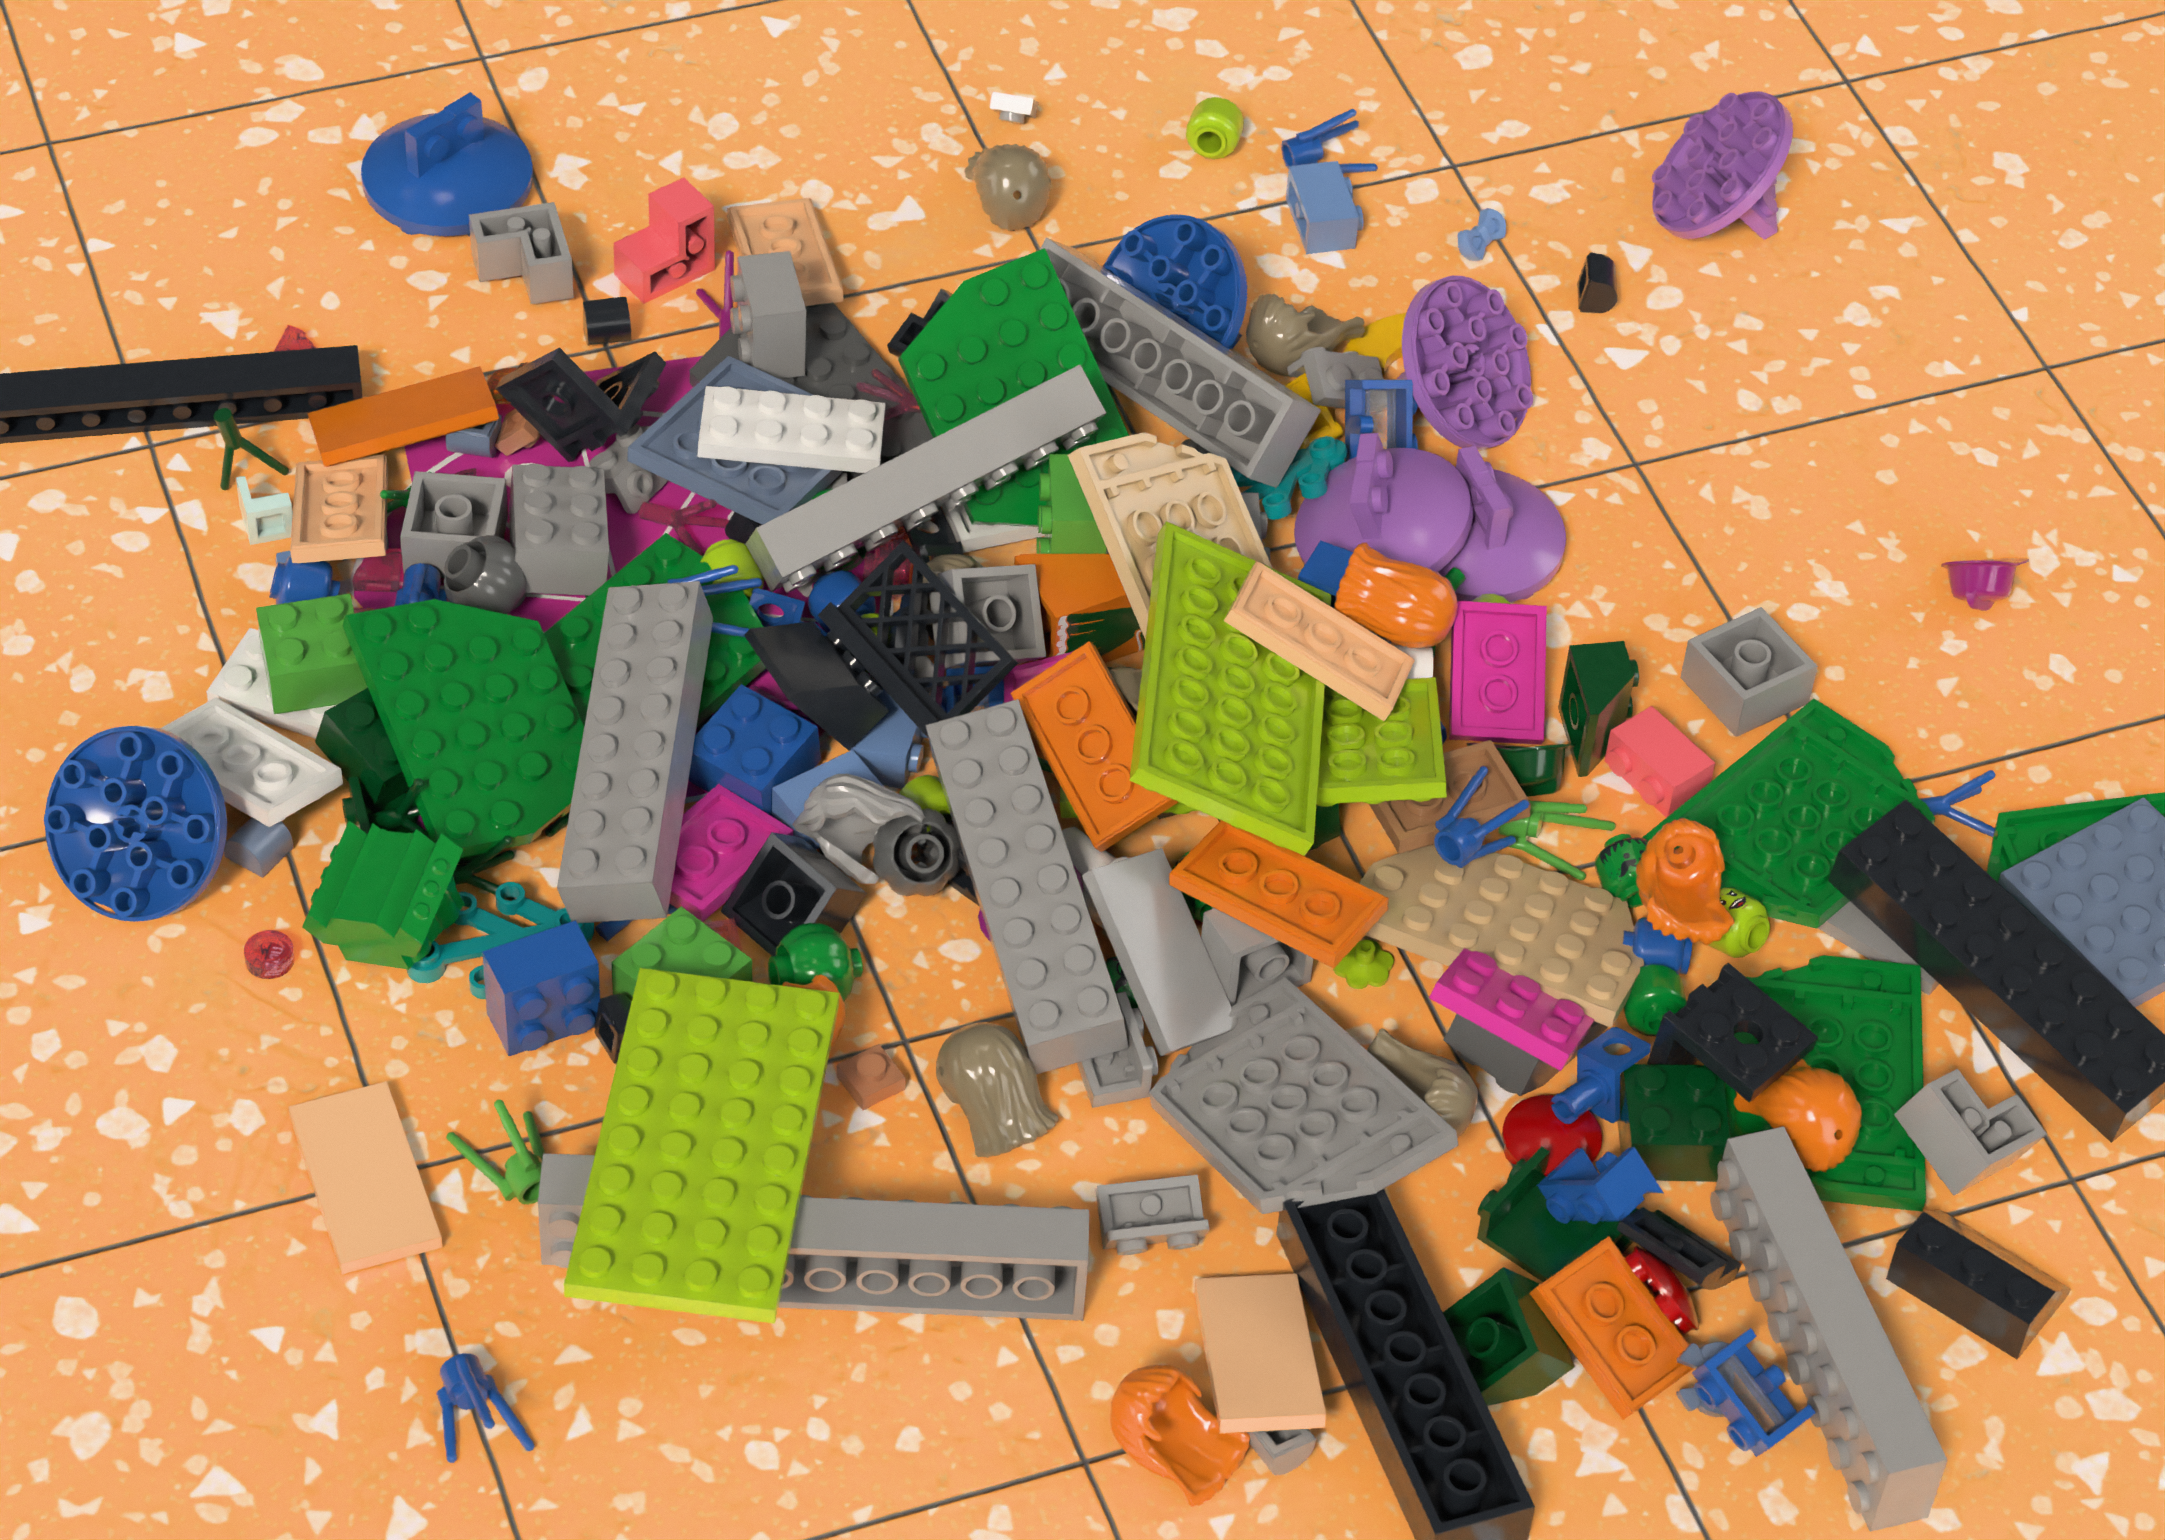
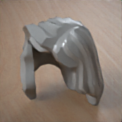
M836 774L826 778L817 787L813 788L809 798L805 801L804 811L801 812L792 825L796 831L811 837L819 843L824 856L846 875L853 877L862 884H876L879 876L861 864L862 851L868 844L873 842L874 834L878 828L892 819L903 816L913 817L922 823L925 816L921 807L910 798L855 775ZM925 824L911 826L902 832L899 837L908 833H919Z

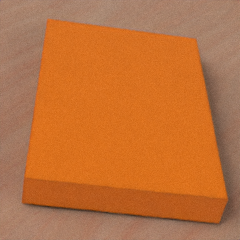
M1608 1236L1537 1286L1529 1294L1622 1420H1625L1694 1368L1677 1362V1358L1690 1344L1675 1324L1671 1323L1655 1303L1652 1293L1634 1274L1625 1261L1623 1254Z

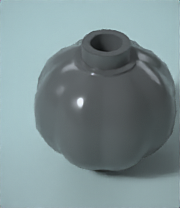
M481 536L474 538L470 542H465L456 547L449 554L445 562L444 591L451 603L508 614L518 608L525 599V576L515 561V548L508 541L498 536ZM480 552H486V557L480 554Z
M922 809L925 816L922 823L910 816L892 819L880 826L874 834V857L872 860L874 870L880 878L888 883L891 890L898 895H921L924 897L936 895L949 880L955 878L960 870L958 855L961 846L956 829L949 825L944 816L936 810ZM918 824H925L919 833H908L899 837L907 828ZM933 830L939 834L946 845V857L944 856L941 842L936 837L928 835ZM915 844L918 852L916 857L911 859V848Z

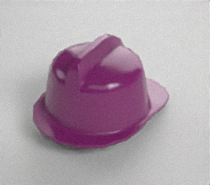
M2000 558L1952 561L1942 563L1941 567L1947 569L1951 592L1955 598L1967 601L1971 609L1987 611L1991 609L1995 601L2009 597L2012 591L2016 567L2029 562V559Z

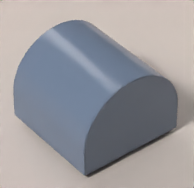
M498 414L499 419L497 421L446 434L447 450L494 458L498 449L495 447V443L501 429V415Z
M251 817L226 841L224 855L231 861L263 878L293 849V840L288 828L282 821L268 827Z

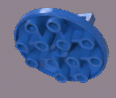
M469 92L444 107L438 113L407 119L379 135L364 155L361 165L363 192L370 206L382 218L400 227L404 233L409 235L470 236V214L516 208L523 205L532 188L533 167L531 155L524 142L504 125L483 117L482 100Z
M1172 214L1160 216L1146 221L1132 231L1127 232L1110 253L1103 266L1105 269L1227 349H1233L1242 337L1239 331L1243 323L1247 304L1246 273L1236 247L1216 226L1188 215Z
M136 725L115 727L91 736L78 745L61 764L53 779L47 797L44 815L45 834L48 850L58 875L71 893L83 904L109 918L132 922L164 918L184 909L206 889L222 860L227 837V815L220 785L212 769L200 753L189 743L168 731L150 726ZM95 903L107 906L111 908L114 912L105 910L104 908L98 906Z

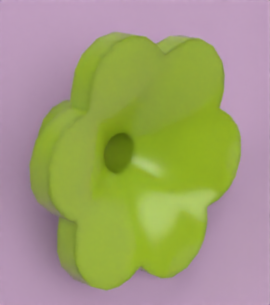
M1366 939L1359 941L1333 971L1337 976L1346 978L1347 984L1354 989H1363L1368 985L1381 987L1388 981V972L1393 968L1394 958L1390 953L1381 950L1380 945L1376 941Z

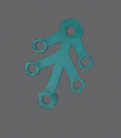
M1326 436L1313 440L1309 447L1298 450L1277 488L1249 479L1230 465L1229 467L1238 487L1252 486L1243 492L1258 493L1259 500L1262 499L1267 518L1276 520L1284 518L1291 513L1290 501L1297 479L1304 498L1314 499L1323 496L1328 490L1326 480L1329 472L1345 462L1347 449L1344 442Z
M515 882L503 883L497 888L496 907L502 914H518L537 924L535 926L523 928L478 908L477 900L471 893L459 892L465 904L464 906L469 907V909L459 911V917L455 924L469 925L489 935L442 945L433 941L429 953L423 959L414 963L409 970L406 969L408 976L415 982L432 983L443 976L446 964L483 957L482 951L572 921L566 908L554 911L526 898L524 888ZM507 897H516V898H517V899H515V900H513V901H507V900H505V898H507ZM594 922L578 923L589 943L594 935ZM481 965L475 967L470 972L469 986L473 996L479 999H486L485 984L478 983L484 980V968Z

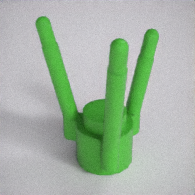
M1530 801V817L1509 822L1499 827L1498 833L1500 835L1514 836L1516 838L1515 844L1508 847L1523 850L1578 880H1584L1586 878L1585 872L1527 840L1529 837L1538 838L1543 822L1608 831L1615 830L1616 824L1611 821L1567 815L1569 813H1585L1587 807L1584 804Z
M500 1099L494 1102L495 1109L516 1151L505 1163V1169L507 1170L505 1178L454 1132H449L446 1135L447 1140L499 1188L506 1201L517 1197L519 1202L525 1205L538 1202L542 1158L545 1151L533 1114L530 1111L524 1112L523 1119L533 1153L527 1149L504 1102Z

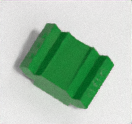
M348 821L339 844L334 845L330 854L331 862L329 866L325 867L320 877L321 885L314 890L311 897L312 905L302 928L324 944L339 946L343 956L348 961L409 970L414 963L420 961L429 953L431 944L438 935L456 922L459 917V911L465 905L453 878V873L464 849L443 833H440L436 843H434L417 829L414 833L408 832L407 834L386 831V829H380L372 823L367 834L351 821Z

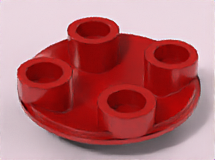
M1539 1095L1519 1102L1507 1114L1502 1128L1505 1145L1504 1155L1512 1164L1516 1165L1523 1158L1528 1161L1541 1146L1550 1151L1544 1176L1550 1174L1576 1148H1583L1593 1163L1598 1157L1602 1146V1132L1592 1113L1587 1111L1572 1124L1563 1123L1555 1116L1551 1107L1554 1104L1551 1100L1555 1095Z
M1635 1246L1634 1251L1624 1259L1642 1283L1645 1282L1650 1290L1657 1295L1653 1298L1657 1306L1671 1323H1675L1684 1335L1694 1329L1697 1331L1699 1329L1697 1314L1691 1296L1679 1277L1668 1264L1650 1252Z

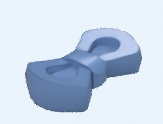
M1485 208L1480 211L1476 226L1471 230H1462L1458 233V248L1464 258L1470 261L1482 260L1485 249L1490 242L1505 237L1506 222L1503 215L1492 208Z

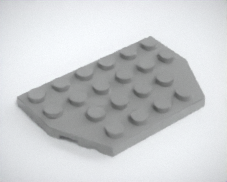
M1286 977L1233 1005L1228 1017L1237 1018L1238 1024L1235 1029L1192 1046L1186 1055L1179 1053L1170 1065V1071L1161 1077L1149 1092L1151 1107L1261 1214L1283 1211V1202L1295 1198L1293 1201H1304L1298 1207L1300 1208L1375 1194L1459 1146L1457 1132Z

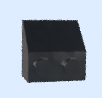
M771 832L720 912L771 956H776V948L782 938L799 925L822 923L842 933L867 893L803 838Z

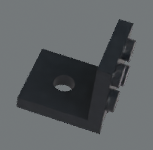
M559 347L503 376L495 389L568 462L575 460L580 450L588 447L593 451L603 446L609 436L617 433L622 437L627 434L628 430L641 419L643 415L641 408L646 399L658 389L660 385L658 378L667 363L654 351L597 380L595 384ZM551 395L559 397L565 403L558 402Z
M1727 963L1721 968L1719 977L1708 988L1701 984L1689 994L1686 1005L1676 1014L1669 1010L1663 1015L1647 1064L1693 1065L1699 1060L1750 1103L1815 1048L1818 1037L1730 963ZM1737 1032L1750 1033L1758 1040V1043L1743 1044L1736 1039L1734 1034Z

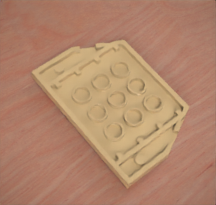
M1146 432L1081 447L1068 455L1145 640L1157 535L1166 521L1272 568L1226 458L1211 453L1202 454L1195 448L1183 444L1177 447L1157 442V436Z
M1435 844L1374 862L1359 882V884L1389 898L1387 912L1365 934L1366 936L1446 966H1450L1464 948L1472 952L1485 953L1496 961L1500 969L1513 976L1522 975L1534 980L1540 986L1541 991L1558 1000L1565 999L1576 1003L1583 1009L1584 1014L1595 1019V1022L1611 1028L1628 1001L1640 973V967L1644 966L1643 959L1633 953V946L1623 944L1624 931L1633 932L1634 929L1627 901L1622 902L1620 898L1613 897L1610 892L1602 888H1591L1569 880L1559 872L1545 871L1523 863L1519 858L1512 855H1502L1494 852L1472 860L1463 868H1459L1443 860L1438 854Z

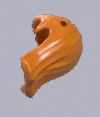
M1367 542L1358 544L1350 556L1345 574L1340 579L1334 605L1335 610L1367 630L1408 648H1428L1441 643L1454 624L1458 607L1455 591L1446 577L1421 565L1390 559L1370 547Z
M1680 818L1663 825L1662 829L1647 843L1646 850L1642 853L1641 860L1636 866V885L1640 900L1649 912L1646 917L1647 921L1652 923L1653 930H1661L1663 936L1672 934L1679 941L1689 938L1692 943L1701 941L1704 945L1708 946L1713 941H1720L1722 936L1729 932L1730 927L1734 924V919L1720 901L1721 874L1725 869V863L1719 846V840L1712 829L1697 821Z
M1803 1059L1750 1103L1737 1092L1733 1100L1738 1111L1763 1117L1773 1129L1784 1126L1804 1168L1811 1169L1813 1172H1826L1828 1169H1834L1838 1164L1843 1163L1846 1156L1852 1152L1859 1135V1129L1861 1128V1106L1856 1100L1850 1085L1837 1073L1823 1068H1812Z
M1150 1365L1135 1369L1123 1378L1111 1401L1110 1423L1114 1437L1123 1450L1138 1464L1154 1474L1175 1482L1184 1492L1191 1507L1195 1505L1200 1506L1205 1501H1209L1216 1492H1220L1226 1479H1229L1232 1473L1239 1468L1249 1448L1250 1435L1248 1432L1220 1433L1217 1417L1209 1412L1197 1398V1396L1202 1397L1201 1389L1179 1367L1173 1365Z

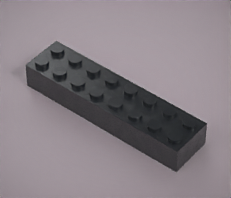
M1906 799L1839 850L1828 881L2111 1143L2165 1099V1034Z
M1382 1189L1375 1194L1300 1208L1298 1207L1304 1201H1293L1295 1198L1283 1202V1211H1279L1276 1235L1294 1274H1297L1301 1290L1415 1540H1528L1535 1505L1385 1190Z

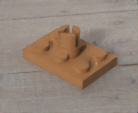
M1491 740L1443 753L1447 798H1432L1423 802L1394 800L1369 804L1398 854L1435 844V835L1439 832L1435 822L1448 813L1481 766L1487 767L1488 773L1457 819L1473 818L1483 825L1520 801H1529ZM1529 801L1530 805L1527 809L1506 823L1530 817L1531 802Z

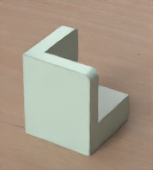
M236 477L239 508L250 545L291 538L293 511L289 493L251 498L246 477Z

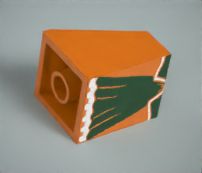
M1020 554L1014 556V565L1035 564L1046 651V657L1038 660L1073 652L1089 641L1096 646L1105 663L1145 649V638L1109 554Z

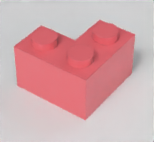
M685 177L649 193V226L613 243L614 275L643 304L715 270L714 205Z

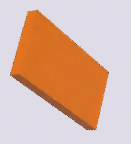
M481 366L308 413L324 467L352 461L499 419L496 404Z
M1090 641L1010 693L1014 700H1019L1028 727L1094 848L1099 852H1103L1178 803V801L1157 792L1149 791L1141 785L1129 781L1136 718L1096 646Z
M1222 820L1169 873L1170 886L1333 969L1388 910V897L1299 853L1279 847L1271 841L1243 829L1235 828Z

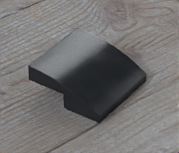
M1642 1207L1622 1219L1617 1227L1619 1233L1707 1290L1718 1289L1734 1281L1742 1265L1659 1209L1652 1213Z

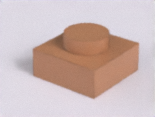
M514 409L505 415L495 447L508 456L522 447L530 448L539 440L541 434Z
M880 1044L837 1064L836 1077L862 1111L905 1090L904 1075Z

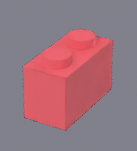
M1653 706L1610 730L1604 761L1614 774L1627 781L1640 793L1647 804L1654 806L1666 818L1711 782L1715 762Z

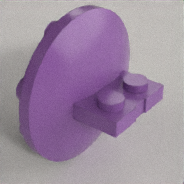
M1753 91L1736 95L1731 92L1723 96L1717 105L1706 111L1703 115L1695 114L1686 122L1683 129L1684 133L1671 148L1663 164L1658 166L1652 175V182L1654 183L1652 208L1655 218L1661 226L1676 237L1684 239L1704 237L1725 228L1738 218L1746 223L1763 240L1777 232L1778 205L1775 201V184L1777 183L1776 177L1786 160L1793 136L1792 118L1788 109L1775 96L1769 93Z
M1459 275L1447 276L1432 281L1421 288L1414 296L1406 312L1402 331V356L1405 372L1397 379L1412 380L1413 397L1431 426L1441 436L1456 446L1466 448L1475 445L1477 450H1485L1508 441L1518 431L1525 418L1527 409L1533 404L1531 370L1526 349L1527 333L1522 325L1516 323L1509 309L1505 306L1501 294L1497 290H1490L1475 279Z
M1378 433L1360 434L1357 457L1344 462L1329 472L1326 480L1328 490L1323 496L1314 499L1305 498L1297 513L1294 528L1296 547L1304 565L1320 540L1351 552L1354 551L1358 544L1367 542L1370 547L1390 559L1421 565L1438 572L1464 547L1473 521V501L1464 477L1446 459L1434 453L1413 448L1384 449Z
M1475 445L1458 449L1456 468L1464 477L1470 491L1474 509L1473 521L1463 549L1438 573L1444 577L1452 567H1455L1465 575L1466 580L1455 591L1457 601H1472L1482 594L1493 593L1504 597L1509 602L1530 598L1533 593L1543 588L1555 576L1562 563L1566 544V532L1562 517L1555 505L1538 488L1517 476L1495 470L1489 462H1484Z

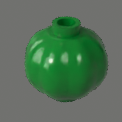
M822 923L802 924L789 931L778 944L776 956H771L768 960L770 984L783 986L784 982L806 985L812 983L814 976L823 975L836 985L843 1002L851 994L854 979L861 977L863 973L862 958L857 948L850 949L839 932Z

